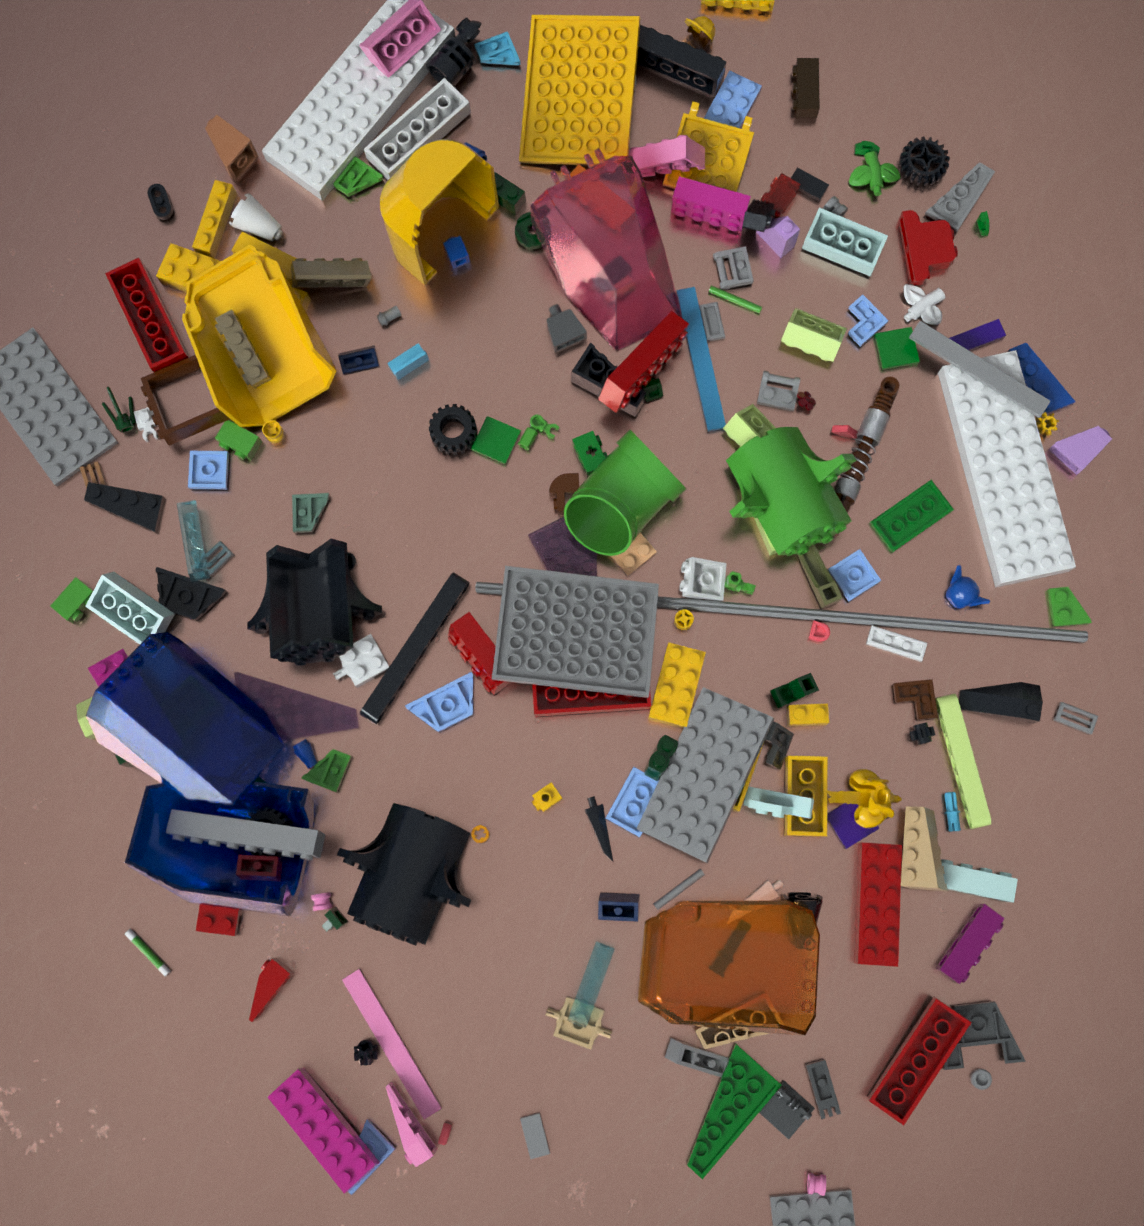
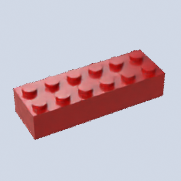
M138 257L105 273L150 369L156 372L189 358L155 285L140 258Z
M671 311L608 376L598 400L615 413L621 408L625 409L630 402V398L632 396L635 398L639 394L640 387L642 385L646 386L650 382L652 374L656 375L661 370L662 364H667L672 358V353L674 351L677 353L683 345L682 341L688 335L686 330L689 323Z
M532 684L535 717L651 709L650 692L649 697L645 698Z
M858 843L854 963L898 967L902 845Z
M934 996L872 1089L868 1100L904 1126L972 1022Z

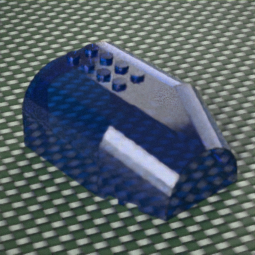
M211 775L204 776L203 779L199 780L185 779V782L173 784L172 782L146 786L125 863L131 869L189 903L291 916L298 901L307 860L300 858L301 855H294V858L285 856L281 858L283 861L281 882L241 880L236 875L238 855H252L245 850V847L239 846L238 849H231L226 847L227 844H221L220 847L209 845L207 841L197 844L190 842L191 839L187 838L184 841H177L172 839V835L166 833L172 809L245 820L251 817L247 812L257 813V809L261 808L264 810L265 807H269L288 816L292 820L293 826L313 830L314 805L310 791L306 788Z

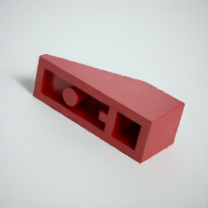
M277 958L266 960L261 967L263 971L259 974L249 1017L251 1022L259 1018L294 974L292 970Z

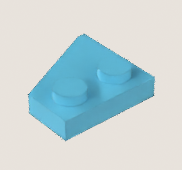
M508 31L474 44L481 63L521 65Z

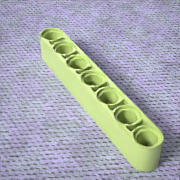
M956 694L935 698L937 713L970 829L991 825V816Z

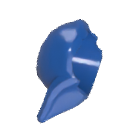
M958 565L950 586L946 591L947 600L953 607L959 609L967 606L989 604V599L979 596L980 588L977 583L970 577L962 576L961 565Z

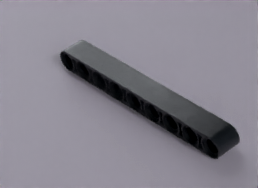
M455 572L449 576L360 711L362 717L375 725L379 723L470 584L469 581Z

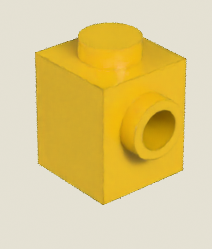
M551 782L533 794L534 800L531 802L538 811L542 809L545 812L563 798Z

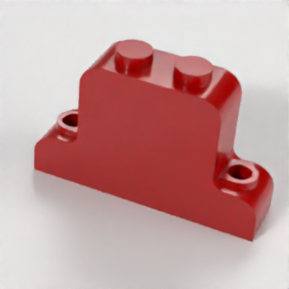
M902 211L899 223L911 285L920 287L926 279L930 278V271L949 268L955 257L958 256L957 247L953 243L954 230L951 229L949 222L946 220L922 223L915 211Z

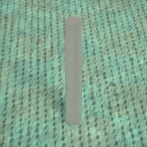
M699 869L653 905L659 910L705 874Z

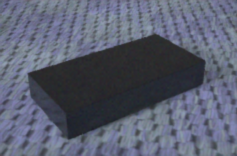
M798 167L788 182L790 187L820 202L829 187V184Z

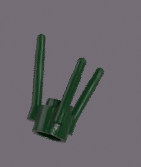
M107 387L106 389L118 416L115 418L105 402L102 403V406L114 422L117 430H120L121 433L134 429L133 424H136L132 397H128L130 416L127 413L122 414L110 387Z

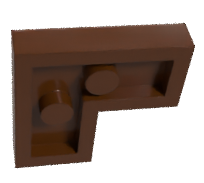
M933 679L893 683L895 703L914 701L917 720L938 718Z

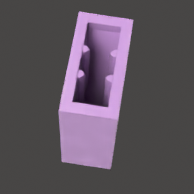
M788 216L775 218L771 226L766 228L765 232L757 231L756 233L782 258L795 247L800 228Z
M1097 426L1057 441L1048 450L1077 475L1113 438L1110 437L1107 430Z

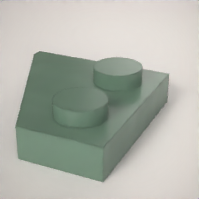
M329 493L292 495L294 533L314 531L330 498Z

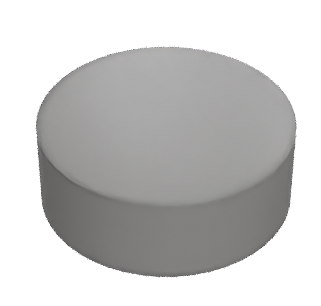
M977 1068L972 1071L970 1081L975 1088L985 1090L990 1087L992 1077L987 1070Z

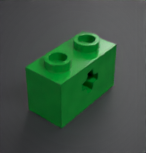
M593 431L572 439V445L586 476L589 477L608 456L606 452L601 450V439L599 435L595 436ZM589 451L595 453V456L592 457V455L589 454Z

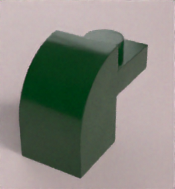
M811 673L770 690L777 708L795 703L819 691Z

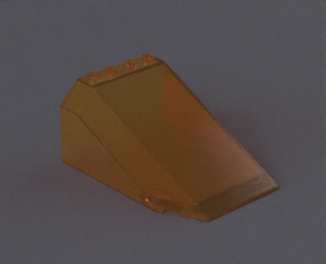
M787 900L680 901L675 904V907L667 911L664 910L656 917L645 921L638 1002L662 1016L670 1024L785 1035H806L816 1018L820 933L812 910Z

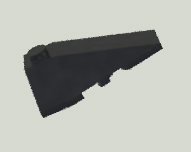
M1016 682L959 691L958 698L962 711L1033 724L1040 722L1043 704L1040 685Z

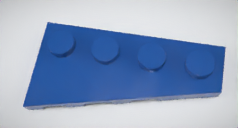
M1027 343L1008 350V352L1016 350L1026 386L1050 400L1049 405L1044 411L1047 415L1076 402Z

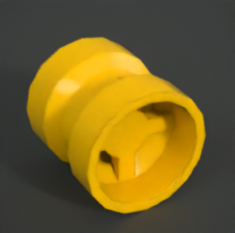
M274 420L264 423L262 432L267 440L271 443L282 441L284 430L280 424Z

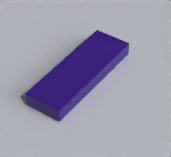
M997 319L949 339L971 351L1005 338L1006 333L1000 320Z

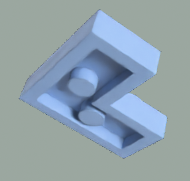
M861 295L848 308L860 320L848 332V335L861 347L884 327L889 320L864 295Z

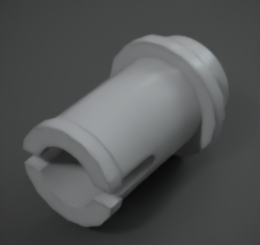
M395 305L383 313L379 312L377 319L381 326H387L388 322L402 315Z

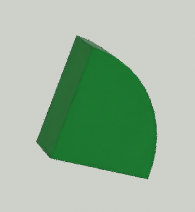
M985 211L981 212L976 220L982 237L988 236L990 228L988 213Z

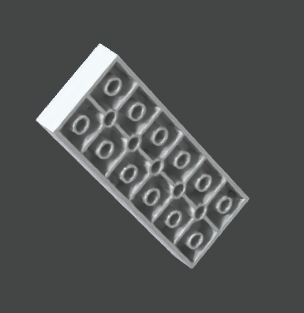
M387 0L263 148L262 152L266 161L323 201L334 188L333 183L355 156L359 158L364 148L373 141L429 73L426 68L429 60L450 37H456L454 27L431 11L429 12L441 28V31L388 78L368 59L359 46L408 1Z
M1016 350L982 357L983 360L1026 385ZM954 365L942 366L938 375L995 588L1073 570L1076 568L1034 415Z

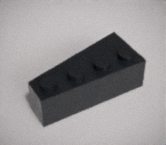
M590 342L571 372V382L599 397L606 379L617 366H614ZM641 389L635 398L633 396L630 398L627 407L621 409L636 417L645 402L646 392Z

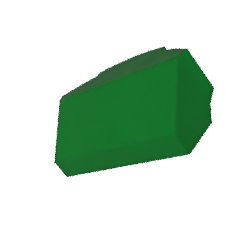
M862 141L855 144V154L865 155L868 152L874 151L879 155L880 147L874 142Z

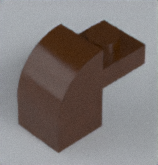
M579 473L562 474L552 481L549 488V496L557 497L553 498L554 510H558V515H564L565 497L573 496L579 488Z

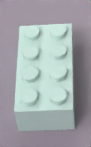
M819 208L802 249L871 276L888 235Z
M115 572L103 574L100 577L85 606L145 649L159 644L174 616V613Z

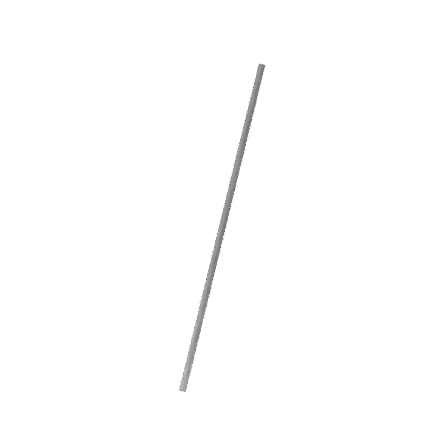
M476 582L475 590L477 593L502 595L503 584ZM658 596L657 600L658 608L1086 642L1088 640L1087 631L660 596Z

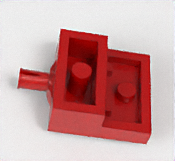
M220 879L219 891H202L196 931L236 936L239 916L242 914L244 896L232 895L227 892L229 880Z

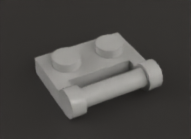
M746 246L719 251L713 254L721 280V290L753 284L754 280ZM725 258L729 259L733 276L732 280L727 278L723 260Z
M763 371L757 404L794 411L800 378H789L769 374V371ZM767 381L786 384L793 387L792 390H787L767 386Z

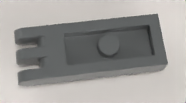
M823 1059L805 1064L821 1120L825 1119L823 1110L826 1109L829 1117L833 1116L831 1109L833 1107L837 1115L841 1114L826 1060Z

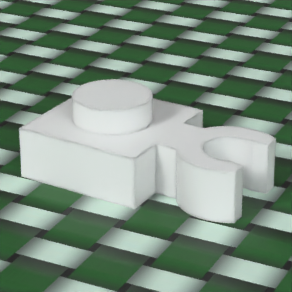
M149 408L134 411L138 429L140 431L144 430L142 434L143 439L149 442L148 435L153 433L155 439H158V433L153 429V427H156L151 415H154L153 411H150Z

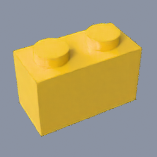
M828 703L788 705L786 707L787 727L827 725L829 723Z

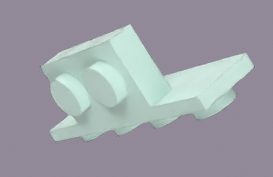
M748 786L744 806L756 809V813L767 815L768 812H772V816L784 818V814L809 819L812 817L813 798Z

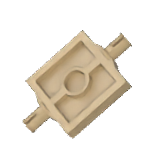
M566 997L564 1006L560 1011L549 1007L547 1009L549 1012H546V1015L557 1019V1026L553 1035L555 1037L588 1049L592 1048L593 1042L598 1035L609 1039L611 1037L609 1034H612V1030L601 1027L603 1009L570 997Z

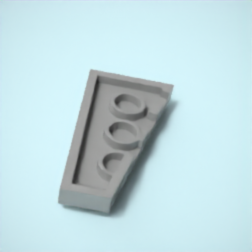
M979 162L949 192L930 207L925 215L935 221L946 220L949 222L951 229L957 233L995 171Z

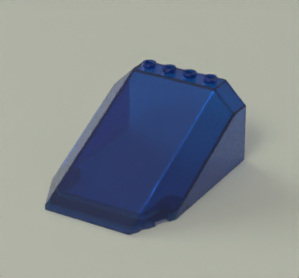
M169 632L150 634L95 690L86 714L99 744L189 801H196L197 799L206 800L209 803L234 805L285 747L267 713L187 644Z

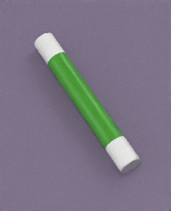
M132 929L125 933L130 941L165 977L171 972Z

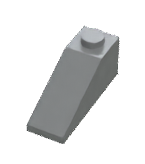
M673 1038L670 1040L665 1058L676 1064L718 1077H722L729 1060L728 1057Z

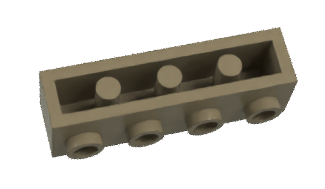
M231 309L216 317L215 320L218 324L215 327L220 335L224 334L226 338L224 343L229 352L233 351L235 355L233 360L237 367L243 369L245 374L242 376L246 384H251V386L257 388L272 380L236 313Z

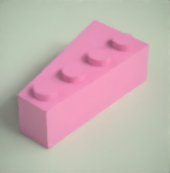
M679 135L675 139H663L659 143H648L643 147H632L629 150L628 167L623 166V173L631 178L655 176V172L660 174H672V170L688 172L691 167L703 170L705 169V148L687 135Z

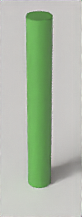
M712 285L709 289L711 294L759 314L761 312L762 306Z

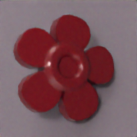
M808 391L797 394V397L800 399L798 404L801 407L805 406L808 411H811L816 404L815 399L810 398L811 394Z

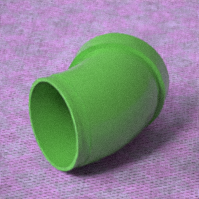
M631 430L616 442L619 446L589 475L564 508V519L574 538L589 550L602 555L614 556L625 552L642 529L670 500L674 502L687 490Z

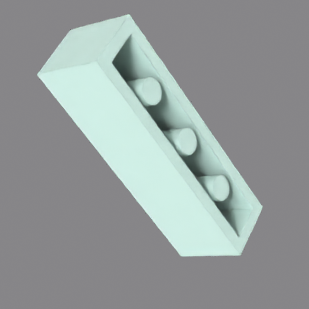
M941 859L942 866H944L945 874L943 875L947 889L1014 903L1018 879L1012 878L1011 873L1000 872V875L993 874L992 869L981 867L979 871L974 870L973 865L961 863V866L953 865V861Z

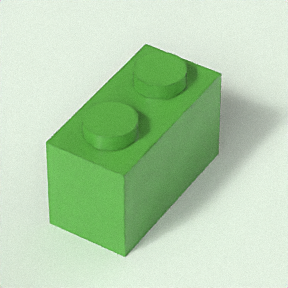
M229 420L224 422L215 437L219 442V447L226 451L231 449L235 452L234 455L242 460L245 458L252 460L262 443L259 436Z
M75 577L50 607L71 623L77 622L82 618L83 612L87 608L85 606L94 590Z

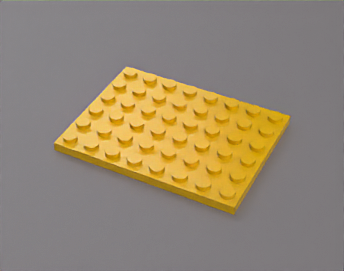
M531 16L519 153L520 163L628 167L640 16Z

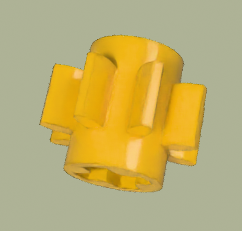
M1043 412L1040 418H1035L1039 435L1045 432L1046 436L1051 435V430H1058L1056 425L1059 420L1054 418V413L1047 416V413Z

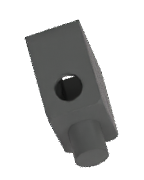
M558 304L549 308L552 317L546 319L555 353L587 339L585 328L571 309L562 312Z

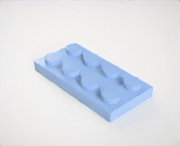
M729 71L704 119L741 128L745 116L748 115L761 91L762 85Z

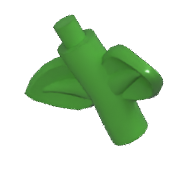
M872 151L864 155L866 165L858 166L853 170L849 179V185L858 187L870 183V190L874 191L875 196H879L882 194L883 181L892 183L898 181L901 177L898 169L893 164L884 163L880 165L877 152Z

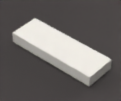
M873 625L870 628L866 645L919 662L923 661L928 644Z

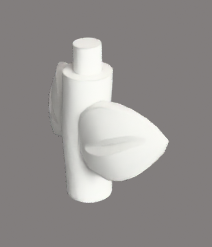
M904 285V297L908 304L912 305L908 309V313L904 315V319L909 322L921 316L922 320L927 324H940L942 312L934 305L946 298L944 292L937 288L925 295L924 291L916 285Z

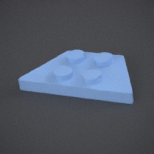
M470 672L405 705V707L433 729L441 732L473 715V673Z

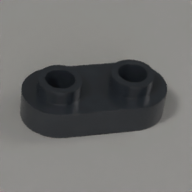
M161 184L151 185L148 188L147 194L153 212L157 218L166 220L173 214L168 193Z

